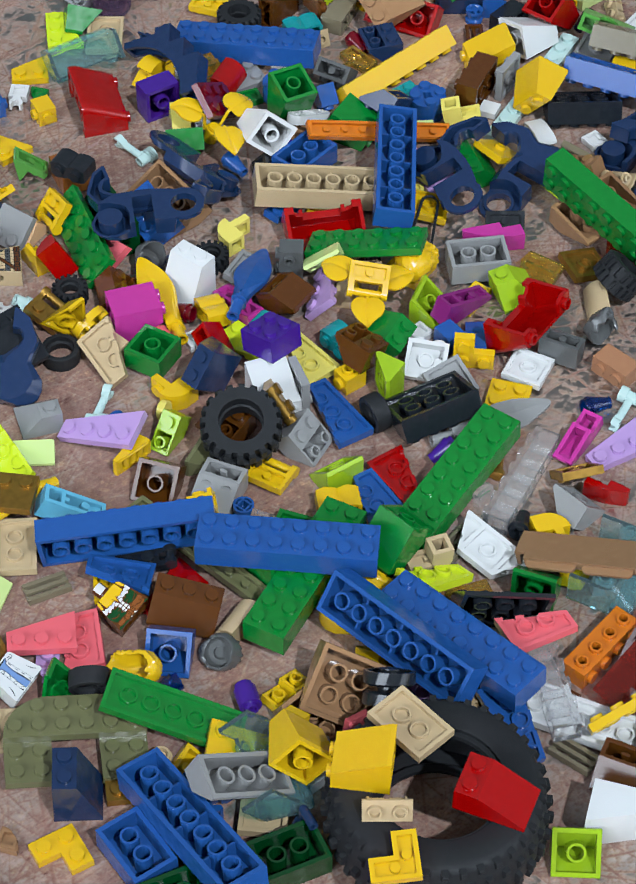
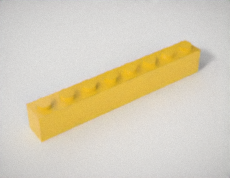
M447 24L432 31L337 89L336 93L340 104L349 93H352L359 99L362 95L388 89L387 86L389 85L393 87L401 82L400 78L404 77L406 79L413 75V70L419 71L426 67V62L432 63L439 59V54L445 55L452 51L451 47L457 43Z

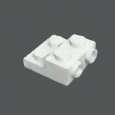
M409 337L405 357L404 379L425 382L422 378V373L448 359L450 344L442 340L429 341L423 337Z

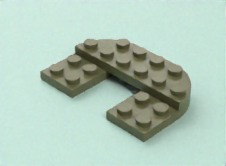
M103 694L46 696L29 700L11 713L4 726L3 760L5 789L52 787L51 741L98 738L103 784H105V781L117 780L116 769L149 752L147 727L98 711Z

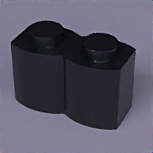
M62 148L50 162L51 173L56 177L68 178L78 184H85L92 173L96 171V163L93 157L82 153L78 154L68 148Z

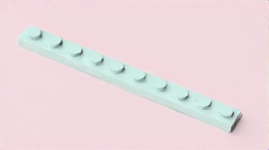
M564 32L558 38L559 42L553 45L544 56V58L560 66L565 62L566 56L571 54L579 44V37ZM514 96L493 123L508 121L518 124L525 114L513 108ZM492 125L490 126L491 131L484 136V139H494L492 137Z

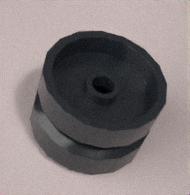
M396 667L363 669V682L375 687L363 690L362 703L368 706H376L401 685L406 688L415 685L416 671Z

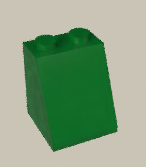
M301 63L268 73V111L287 121V115L290 111L311 110L318 91Z
M349 93L328 120L376 121L377 113L366 108L362 101L352 93ZM331 140L360 152L365 146L369 148L373 141Z
M380 505L370 522L371 525H381L378 570L389 576L395 574L396 568H404L435 528L402 505Z

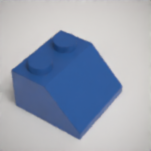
M150 625L147 627L145 650L153 651L161 660L163 666L161 676L190 678L195 650L196 629Z

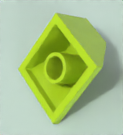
M508 264L488 271L489 286L492 288V292L504 314L511 313L519 305L518 296L523 295L525 291L522 282L529 277L525 269Z

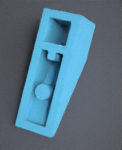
M46 483L36 497L34 515L41 518H54L68 514H82L89 511L106 510V504Z

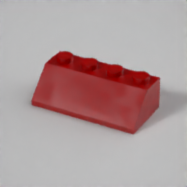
M424 1L425 6L394 27L396 31L423 38L439 27L444 9L439 5ZM365 13L363 20L373 23L368 14Z

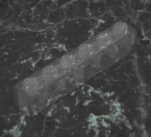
M536 426L533 433L529 432L527 435L525 446L519 448L516 456L517 459L511 461L508 474L502 476L498 490L492 492L489 505H485L481 512L483 521L498 533L507 536L509 524L516 517L518 511L523 509L553 458L552 455L559 445L560 434Z
M557 641L527 652V654L546 666V683L536 694L553 743L580 738L582 727H585L584 716L577 710V697L571 693L570 677L565 676L564 673L565 665L563 658H559L557 654Z

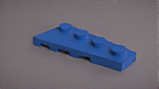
M326 378L310 384L312 400L338 449L373 435L374 428Z
M481 688L478 689L475 695L481 705L487 706L489 708L488 712L493 715L502 714L504 716L503 721L508 725L514 723L518 727L517 733L520 736L526 735L530 740L528 746L531 749L535 748L539 753L537 762H544L546 756L537 730L534 728L530 710H528L527 704L525 703L519 710L513 712Z

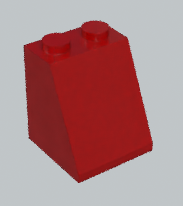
M528 0L521 9L527 14L566 29H571L580 16L573 0Z

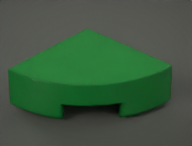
M31 87L32 99L43 95L49 96L50 94L49 89Z

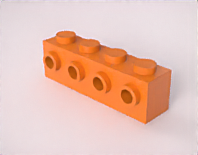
M616 606L562 661L560 675L582 690L588 684H593L598 677V673L602 669L606 670L611 664L612 659L616 655L619 656L628 638L636 628V618Z

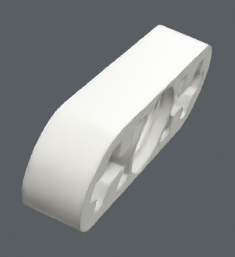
M323 109L290 111L287 115V122L292 125H306L307 120H328L330 112Z

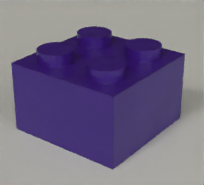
M169 70L135 82L137 111L147 123L169 116V102L180 99L179 82Z
M271 311L266 312L241 329L243 350L272 364L302 345L300 324Z

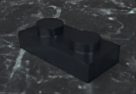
M485 211V225L500 222L502 227L521 224L523 230H525V211Z

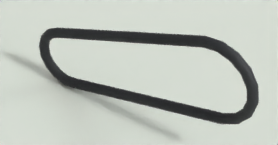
M425 195L420 201L412 227L416 226L424 199H434L437 205L430 243L433 244L439 200L433 195Z

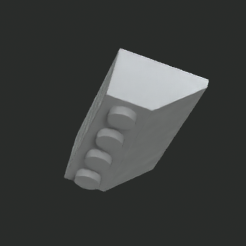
M269 751L198 754L184 770L191 791L210 801L288 796L296 793L290 776L268 765Z

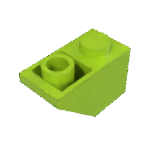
M163 409L151 440V450L169 456L185 437L192 417L174 409Z

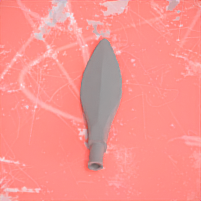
M518 398L505 400L490 406L521 421L522 429L549 408L551 401L545 398ZM470 420L459 423L457 426L449 428L448 431L432 436L429 435L431 447L437 446L444 437L447 438L449 435L455 440Z

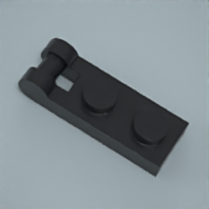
M168 543L162 548L115 556L116 558L156 563V572L174 569L178 565L177 558L175 557L177 554L176 545Z

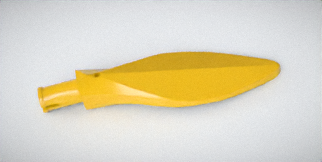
M138 257L136 262L137 284L152 281L154 288L159 290L160 302H164L166 314H163V322L173 335L181 338V345L186 344L188 336L185 333L186 327L179 313L177 294L173 282L160 267L143 257Z

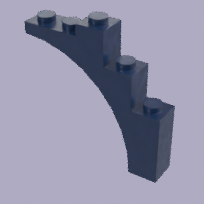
M171 23L155 27V34L124 43V50L134 58L153 55L172 61L180 81V95L197 99L191 86L197 82H207L208 59L199 51L194 52V45L185 37L180 38V31Z

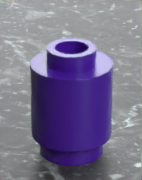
M248 679L240 680L235 684L233 693L239 710L247 713V715L256 714L262 707V701L256 685Z

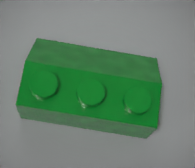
M467 139L462 142L460 153L468 161L481 188L490 186V181L496 175V171L488 157L473 146L474 141Z

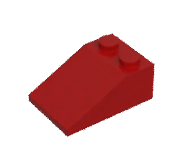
M471 751L454 789L452 808L524 833L541 790L495 759Z

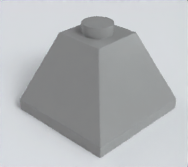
M56 398L13 408L23 440L57 433L64 423L63 413Z
M558 483L554 484L553 491L557 514L569 521L571 531H574V529L585 530L605 513L604 509L574 487Z

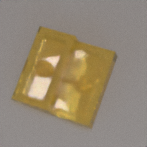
M529 251L521 259L519 268L525 269L532 279L554 285L565 269V265Z

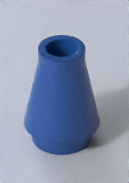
M227 152L221 158L223 168L235 173L240 178H243L248 173V169L237 155L234 156L231 152Z

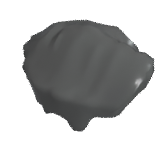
M147 240L136 247L135 262H137L138 257H143L161 269L164 268L166 264V251L161 242Z
M604 307L598 310L583 327V333L592 344L601 345L614 329L615 331L618 330L612 308Z
M225 632L215 633L200 645L198 650L199 661L204 663L207 668L215 671L225 672L231 670L241 662L243 657L242 647L239 644L240 641Z

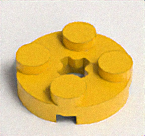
M96 306L85 315L86 318L82 323L78 322L72 330V334L79 340L109 313L102 306Z

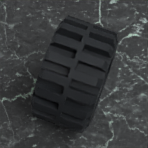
M229 0L218 7L217 23L261 26V9L253 1Z
M611 249L593 266V270L601 284L612 295L624 302H629L636 295V266L622 253Z

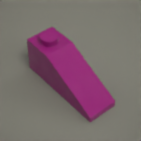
M480 285L438 295L430 316L438 324L448 319L458 323L490 301L492 296Z

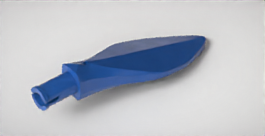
M267 249L258 250L236 268L233 276L234 291L231 296V305L227 312L229 320H239L241 311L245 309L251 297L269 281L272 265Z

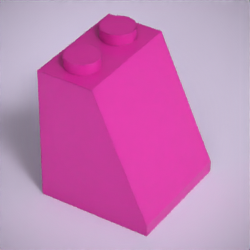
M152 281L104 291L106 311L109 313L108 316L111 317L114 330L130 342L145 324L156 327L163 323V314H166L164 302H160L159 290L154 288Z

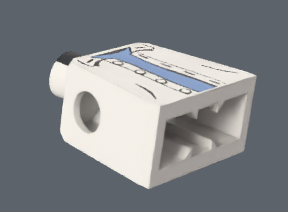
M7 652L0 661V698L10 708H15L37 679L42 668L12 652Z

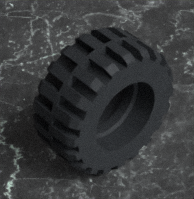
M238 384L239 387L233 388V385H228L225 391H222V389L216 391L215 398L210 396L206 401L207 406L202 408L200 434L203 447L206 452L210 453V457L213 459H219L220 461L244 467L245 469H250V465L254 464L255 467L261 466L262 460L268 461L272 458V452H276L279 448V442L282 438L280 408L276 407V401L273 397L268 398V392L263 389L260 392L257 391V386L250 385V388L245 387V384ZM247 413L256 417L260 421L262 428L252 439L235 441L222 433L221 424L227 417L233 414Z

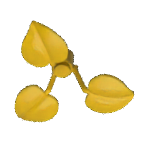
M236 92L225 94L222 102L228 110L219 124L211 122L207 125L206 115L202 113L203 109L197 99L184 97L170 105L171 109L188 122L194 123L200 121L201 118L203 119V130H205L204 142L207 144H215L218 140L234 156L237 155L239 149L243 146L245 139L242 131L235 126L227 127L226 125L222 126L231 111L234 115L241 117L247 108H253V102L247 96Z
M337 255L325 259L321 263L324 274L333 281L346 280L349 274L351 258ZM391 265L388 290L397 291L409 285L414 278L413 271L399 265ZM354 282L355 287L360 288L358 282ZM358 296L351 302V311L356 319L368 329L373 322L383 315L385 304L376 297Z

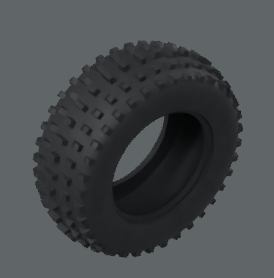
M430 695L429 700L421 699L425 705L455 729L454 736L420 763L415 761L396 744L391 788L400 781L419 774L441 773L459 778L472 751L495 759L539 788L541 792L524 833L488 820L479 829L458 838L430 839L417 836L423 881L398 884H522L524 882V875L530 877L537 862L540 861L545 853L546 842L550 840L552 832L549 829V824L553 823L554 812L548 810L553 806V795L547 794L551 789L549 778H543L547 771L544 764L537 762L539 753L535 748L531 749L528 746L530 740L526 735L520 736L517 733L518 727L514 723L508 725L503 721L504 716L502 714L493 715L489 713V708L485 705L481 707L472 706V701L465 699L464 702H456L453 696L437 700L436 695ZM365 717V723L363 725L359 723L353 729L373 727L376 725L373 724L367 717ZM325 774V785L321 789V799H324L325 804L321 805V816H327V819L323 822L324 833H330L327 841L331 850L336 849L333 856L341 866L345 865L343 869L347 877L351 875L356 879L354 884H371L368 858L393 856L390 831L404 829L395 822H362L361 799H366V796H369V798H383L385 794L331 788L330 777H326Z

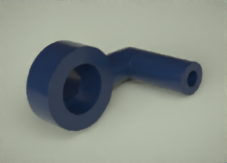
M300 805L299 814L295 817L292 824L304 820L309 830H315L318 827V822L314 815L310 812L307 805Z

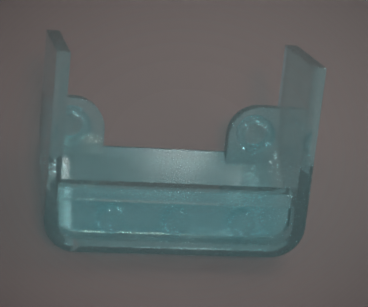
M109 27L95 30L40 52L53 81L57 83L68 80L67 67L69 66L87 68L100 62L108 61V64L118 61V57H126L116 29Z
M603 514L599 538L636 541V526ZM570 573L566 598L605 614H609L618 606L633 615L636 610V576L633 575L630 579L594 576L592 580Z
M246 710L218 729L220 734L235 740L236 752L269 751L270 719ZM290 777L296 792L294 795H286L270 789L241 809L245 814L268 822L299 814V806L302 804L307 805L310 810L315 806L309 784L306 786Z

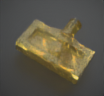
M354 45L340 52V59L346 62L343 65L355 68L362 74L378 65V61Z

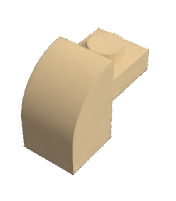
M447 533L427 537L424 549L418 550L407 563V570L413 571L414 567L419 566L431 570L434 569L435 565L451 564L455 549Z

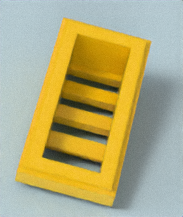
M139 434L132 450L122 449L113 459L114 475H120L138 463L139 457H145L151 453V441L149 438Z

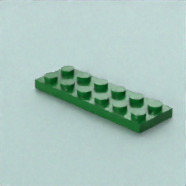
M72 184L63 195L73 206L70 214L62 224L61 236L79 268L81 277L87 281L88 288L93 290L95 288L94 279L109 265L113 266L116 260L106 240L99 237L93 231L91 224L94 217L79 187Z
M419 226L412 228L394 227L391 229L317 230L312 232L304 254L306 259L339 242L344 256L350 258L422 255L429 233L427 227Z
M115 667L112 668L98 711L202 747H206L212 718L244 726L247 716L245 712Z

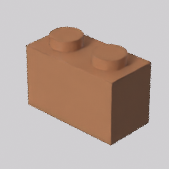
M608 343L593 355L591 371L621 389L623 385L628 387L636 381V360Z

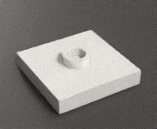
M527 349L516 350L501 372V378L533 386L532 389L539 391L552 370L555 359Z

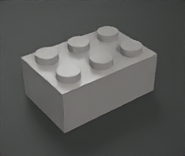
M504 235L445 241L444 259L451 285L473 283L474 281L487 282L489 281L488 271L505 264L511 265L512 263Z

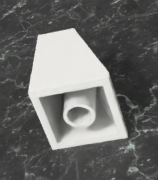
M533 17L498 18L499 24L506 23L516 44L515 51L521 53L520 57L526 60L559 42L557 26Z
M247 108L237 121L245 141L270 156L284 147L298 129L266 109Z
M184 239L171 249L165 273L174 284L177 302L194 306V298L213 294V291L216 290L215 256Z
M286 356L274 364L261 358L244 362L245 387L250 388V385L257 386V391L260 392L263 389L264 382L271 378L274 383L278 382L283 389L282 395L284 398L291 400L295 406L294 412L302 410V399Z
M595 778L584 828H602V844L636 840V787Z

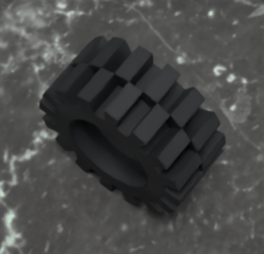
M207 240L206 244L203 241L201 245H196L216 257V275H218V272L222 274L224 269L228 268L229 251L226 245L223 246L222 242L218 244L216 240H214V243H211V240Z
M67 274V277L62 275L60 279L57 278L52 284V293L65 304L80 297H83L85 305L87 304V300H89L88 284L86 280H83V277L77 278L76 274L73 277L70 274ZM75 291V293L67 294L65 292Z

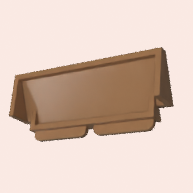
M524 530L514 551L517 563L522 564L524 560L526 567L532 570L573 573L575 570H582L585 575L630 579L633 575L636 576V541Z

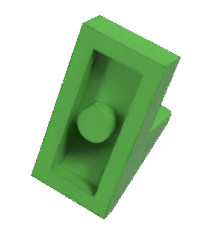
M15 146L13 162L19 180L27 172L45 179L48 176V162Z

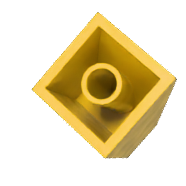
M501 23L462 44L460 60L464 62L465 68L468 66L470 58L474 57L477 51L498 57L497 67H500L506 57H509L515 51L516 44L506 23Z
M540 55L516 70L513 108L528 115L551 101L568 74V70Z
M284 708L269 721L268 765L307 786L326 770L327 762H332L333 756H329L330 742L320 727Z
M397 724L337 731L336 740L330 742L329 756H333L332 762H327L326 777H330V787L390 795L396 754Z

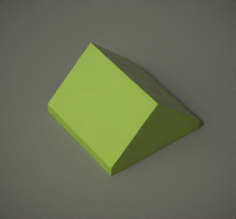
M426 274L422 276L409 302V320L414 324L421 321L429 328L434 329L439 324L430 314L438 295L443 293Z
M377 351L375 355V383L378 392L384 399H387L404 391L405 362Z
M345 456L310 473L309 476L319 488H338L346 484L353 485V476L363 472L364 459L362 456Z
M552 826L549 843L550 877L600 879L602 828Z

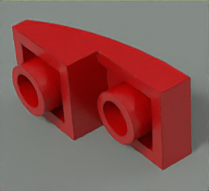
M587 477L583 484L582 494L591 500L604 504L626 506L631 489L613 480L606 485L599 480Z

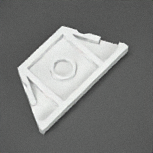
M469 510L467 512L456 550L458 555L490 580L512 574L514 567L518 565L526 567L524 560L522 564L517 563L514 552L516 549L515 545Z

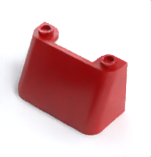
M79 66L67 67L69 93L71 98L75 97L79 108L85 138L129 130L128 122H131L130 112L125 110L118 91L117 77H113L111 73Z
M360 198L352 199L351 205L346 207L344 204H340V207L336 209L302 213L301 209L295 213L293 207L283 208L281 217L285 238L304 239V251L313 231L366 229Z
M527 277L522 282L525 291L523 295L518 296L519 305L506 319L501 322L488 318L483 323L487 349H493L497 354L528 349L534 346L557 319L569 309L571 305L569 289Z

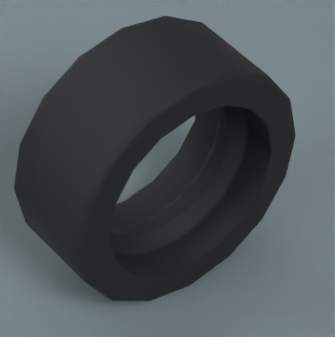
M55 334L46 338L42 344L49 355L52 351L60 348L72 351L71 354L65 357L50 355V358L43 361L47 369L55 372H65L75 368L81 359L78 340L68 334Z
M373 391L360 397L359 407L361 414L374 428V433L378 434L392 427L393 418L391 411L380 393Z
M101 665L75 667L68 672V690L73 695L104 694L112 670Z

